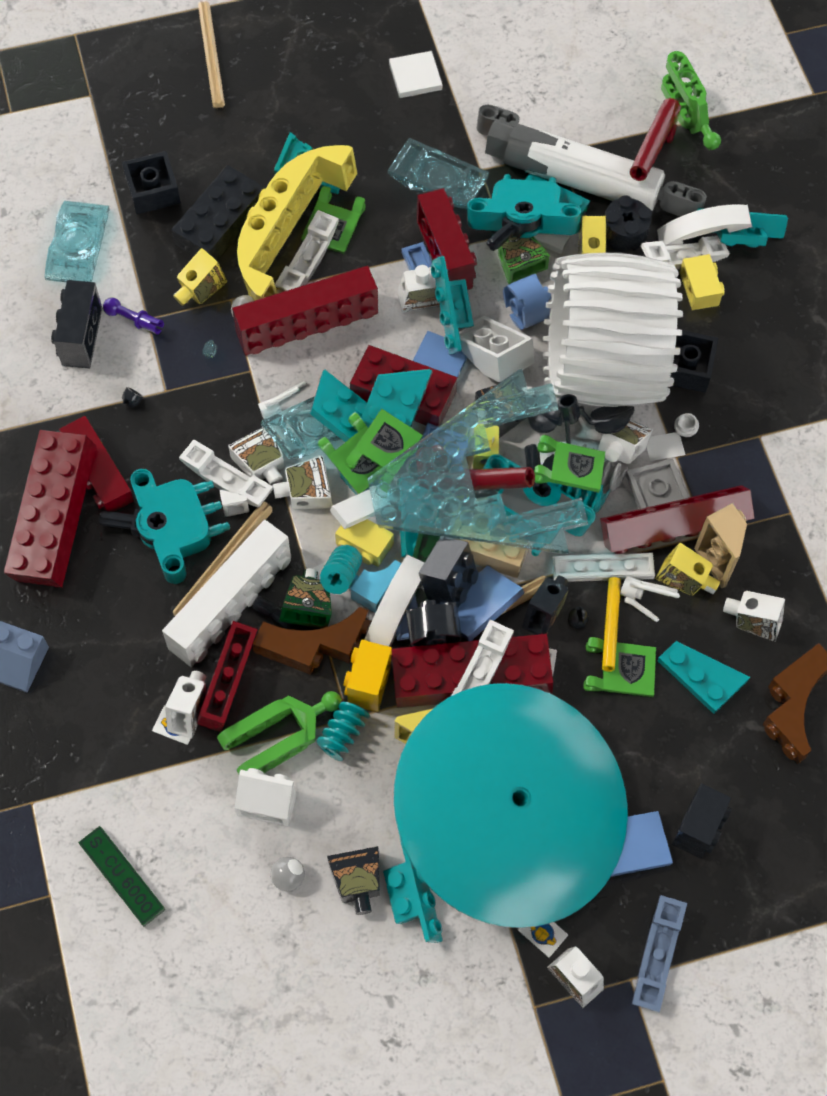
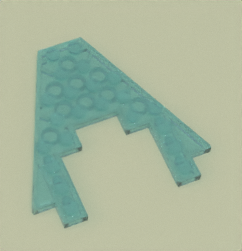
M517 370L368 477L378 527L435 536L443 535L456 539L561 554L569 553L564 531L588 525L582 498L506 516L501 493L476 499L466 458L491 451L485 428L559 410L552 383L527 389L523 370Z

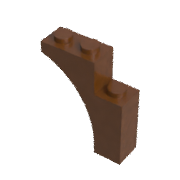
M359 607L353 614L341 622L316 630H290L263 621L253 642L254 652L310 675L314 667L318 668L320 666L323 654L349 664L354 647L359 648L362 635L367 634L372 621L369 620V610Z
M819 643L774 677L768 686L773 698L778 702H782L783 705L766 718L763 723L765 732L771 739H776L783 747L784 754L789 759H794L797 764L802 762L811 752L804 727L805 705L811 689L827 674V651Z

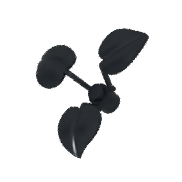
M567 394L558 399V404L530 401L528 420L531 428L539 433H549L556 426H562L564 422L566 443L571 444L570 425L575 424L579 420L580 414L588 424H594L595 430L598 433L613 434L626 427L635 409L634 406H604L592 411L589 417L584 411V407H579L577 397ZM554 454L547 457L543 463V466L551 471Z

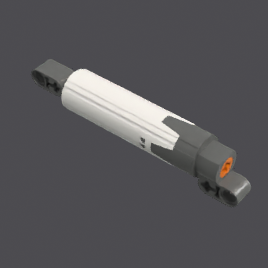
M489 104L482 105L479 108L476 129L479 133L487 136L485 154L503 159L505 165L548 180L550 177H555L557 183L612 201L618 200L621 196L628 195L644 203L651 211L654 209L657 200H660V207L664 211L678 216L695 212L698 208H704L707 196L702 190L675 181L668 182L663 187L664 170L652 167L645 180L636 181L630 176L633 160L519 124V116L512 111Z

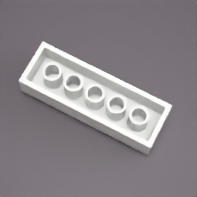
M264 519L162 630L168 650L190 667L196 662H201L207 655L209 647L213 643L217 644L223 638L224 631L228 626L232 625L233 621L237 622L240 619L241 612L247 606L253 605L258 597V593L263 588L266 589L272 584L276 573L279 570H284L289 565L291 554L288 536Z

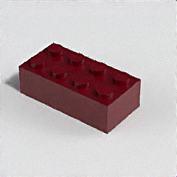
M444 188L417 195V224L432 261L444 256L449 281L465 279L467 290L473 289V281L476 279L474 268L477 266V258L475 253L469 250V239L466 233H462L459 215L454 214V204L451 196L447 197Z
M368 345L350 381V389L364 401L368 402L379 374L432 370L433 373L414 421L427 426V423L440 427L457 392L458 377Z

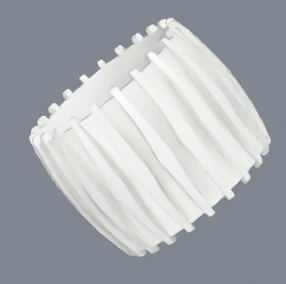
M586 253L557 258L556 263L553 265V270L556 272H552L550 275V279L554 280V285L548 286V292L552 293V299L546 302V308H550L549 319H544V324L549 325L548 336H543V342L548 343V352H543V359L548 360V366L543 367V373L549 375V377L544 379L547 393L556 398L571 394L577 397L578 403L609 407L636 406L664 401L666 396L670 394V389L667 387L673 386L674 379L670 375L672 372H676L678 367L677 364H673L674 355L680 354V348L675 347L676 335H682V330H677V318L683 317V311L678 310L677 301H682L683 299L682 294L677 292V288L681 286L680 279L675 278L679 275L678 270L675 269L673 264L661 260L624 253Z

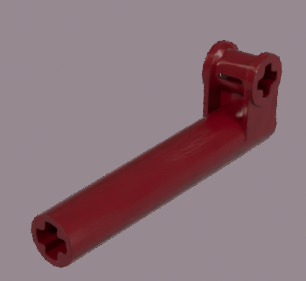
M667 98L662 102L630 168V176L634 180H645L665 141L667 140V143L671 144L681 111V105L677 100Z
M439 445L431 448H421L416 454L418 486L433 493L531 488L535 482V473L531 467L448 470L447 451Z

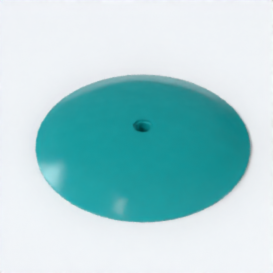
M508 683L487 684L463 690L438 704L420 721L408 738L396 769L393 799L398 833L405 852L420 877L434 893L447 904L473 919L492 925L513 928L536 927L555 922L571 915L590 902L601 891L617 866L623 850L628 822L626 791L620 769L608 744L590 721L568 703L550 693L524 685ZM513 795L519 797L521 802L520 806L514 804L512 799Z

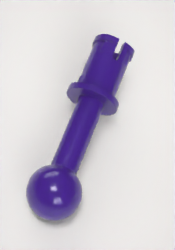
M113 297L107 298L103 303V310L109 316H123L134 321L136 328H144L157 335L162 331L156 326L163 328V320L148 315L144 310H141L139 313L123 307L120 301Z

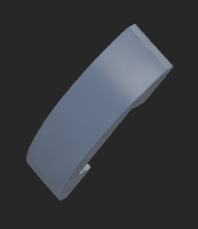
M660 895L639 969L632 1000L633 1005L660 1012L666 989V981L687 903Z

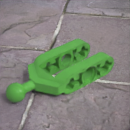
M673 51L667 57L666 69L669 74L663 77L661 90L666 99H684L685 102L680 103L679 123L682 127L689 129L691 134L701 131L704 135V146L709 150H715L721 144V138L717 133L712 132L709 127L706 89L687 56L680 51ZM681 78H688L691 81L683 82Z
M326 692L321 702L311 707L291 696H287L272 702L225 729L217 736V739L224 750L232 749L292 713L302 730L254 756L237 768L238 774H240V770L248 771L250 768L266 773L316 741V716L326 710L330 712L337 711L342 699L336 692Z

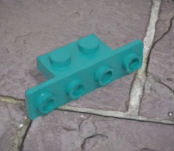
M749 212L752 227L731 233L728 232L727 228L711 233H717L720 242L729 246L736 244H745L753 248L758 247V245L766 246L768 237H784L788 217L786 215Z
M441 256L432 261L431 275L435 278V296L440 304V322L445 330L444 344L451 355L462 351L458 329L471 328L474 326L466 280L449 281L445 257Z
M400 839L405 862L383 871L395 923L403 924L419 918L425 941L440 943L443 941L441 935L442 925L437 919L434 895L431 893L430 887L423 881L412 865Z

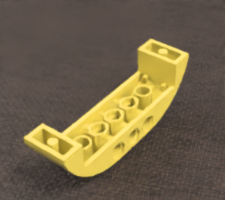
M335 145L305 152L285 164L275 174L266 189L261 191L258 202L248 212L238 239L237 249L239 267L248 294L254 300L278 294L273 277L266 275V272L321 183L324 181L345 191L350 187L357 175L352 147Z

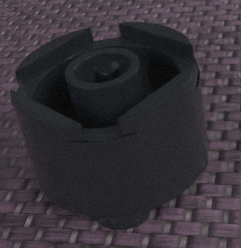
M628 195L621 196L618 200L612 202L605 213L607 245L620 252H625L628 249H633L634 251L641 248L642 243H645L648 237L652 215L651 209L641 201L633 199Z
M427 600L420 603L421 607L406 611L409 640L412 647L461 642V628L456 602L436 604L435 600Z

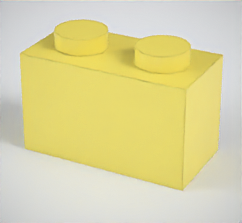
M710 254L683 259L679 272L691 309L697 310L719 306L725 292L722 282H719L717 277L718 268L716 263L712 262Z
M367 519L347 529L340 525L335 533V540L337 546L350 545L359 550L363 563L379 567L394 545V534Z

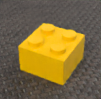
M361 640L359 648L354 647L352 653V672L347 671L344 695L348 696L349 703L378 713L392 667V647Z

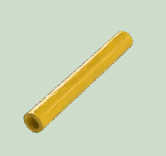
M611 577L608 580L602 670L606 672L615 670L621 579L617 577Z

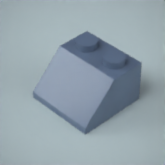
M0 621L1 684L26 693L28 692L49 648L43 636Z

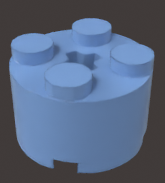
M536 274L515 281L503 288L506 308L511 307L513 314H510V317L517 328L522 330L541 323L544 319H549L550 308H546V302L551 300V293L548 292L546 286L542 287Z

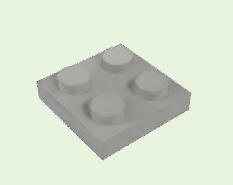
M673 459L626 472V478L639 509L689 498Z

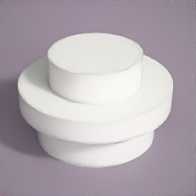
M685 413L676 419L674 428L679 435L691 437L697 433L699 423L694 415Z

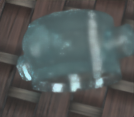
M213 340L207 341L203 347L202 354L207 359L213 358L217 351V345L213 344Z

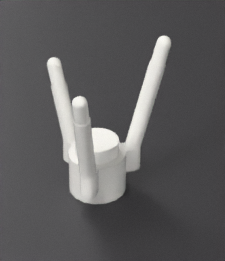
M306 381L291 387L272 399L259 403L258 406L264 421L271 420L273 425L283 421L313 418L310 413L278 416V414L282 413L279 402L298 392L300 388L307 384Z
M630 576L626 577L620 595L626 597L625 603L633 605L655 622H658L659 618L635 601V599H641L644 590L674 598L680 597V594L677 593L678 590L675 588L644 582Z

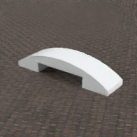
M723 205L683 215L663 225L657 232L659 241H663L665 246L682 245L683 240L726 228L729 233L752 227L748 205Z
M320 210L316 212L307 228L308 234L290 266H285L275 287L287 291L308 283L331 242L339 222L338 218Z
M718 236L702 237L698 243L665 246L663 241L646 242L641 245L646 257L673 264L675 269L681 268L682 260L685 258L710 254L712 262H716L728 257L730 254L726 245L720 242Z
M193 440L179 457L186 466L204 480L213 481L216 488L246 496L249 505L260 507L273 490V486L254 475L249 477L219 459L211 449L196 440Z
M409 555L405 557L382 598L364 639L365 641L391 647L396 637V631L417 589L421 587L422 582L418 573L424 562Z
M492 620L488 622L479 640L478 647L458 687L455 688L451 696L463 690L491 683L514 630Z

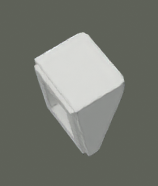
M220 490L226 517L249 512L246 496Z

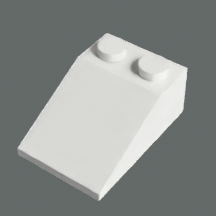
M486 316L473 321L474 326L471 328L458 329L462 352L483 375L495 381H505L507 378L535 363L533 338Z

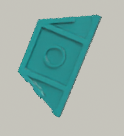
M324 369L310 414L346 442L358 433L349 423V417L355 412L362 417L367 402Z
M432 370L379 374L361 417L366 426L369 428L380 410L383 409L409 427H412L433 373Z

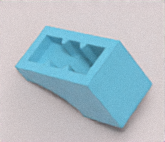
M394 560L390 566L376 572H368L364 569L360 576H355L352 584L349 586L351 599L376 613L383 596L402 563Z

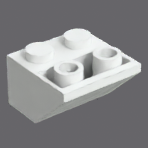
M258 769L240 770L235 801L236 814L289 827L296 799L294 781H291L288 776L275 774L274 777L264 775V772Z

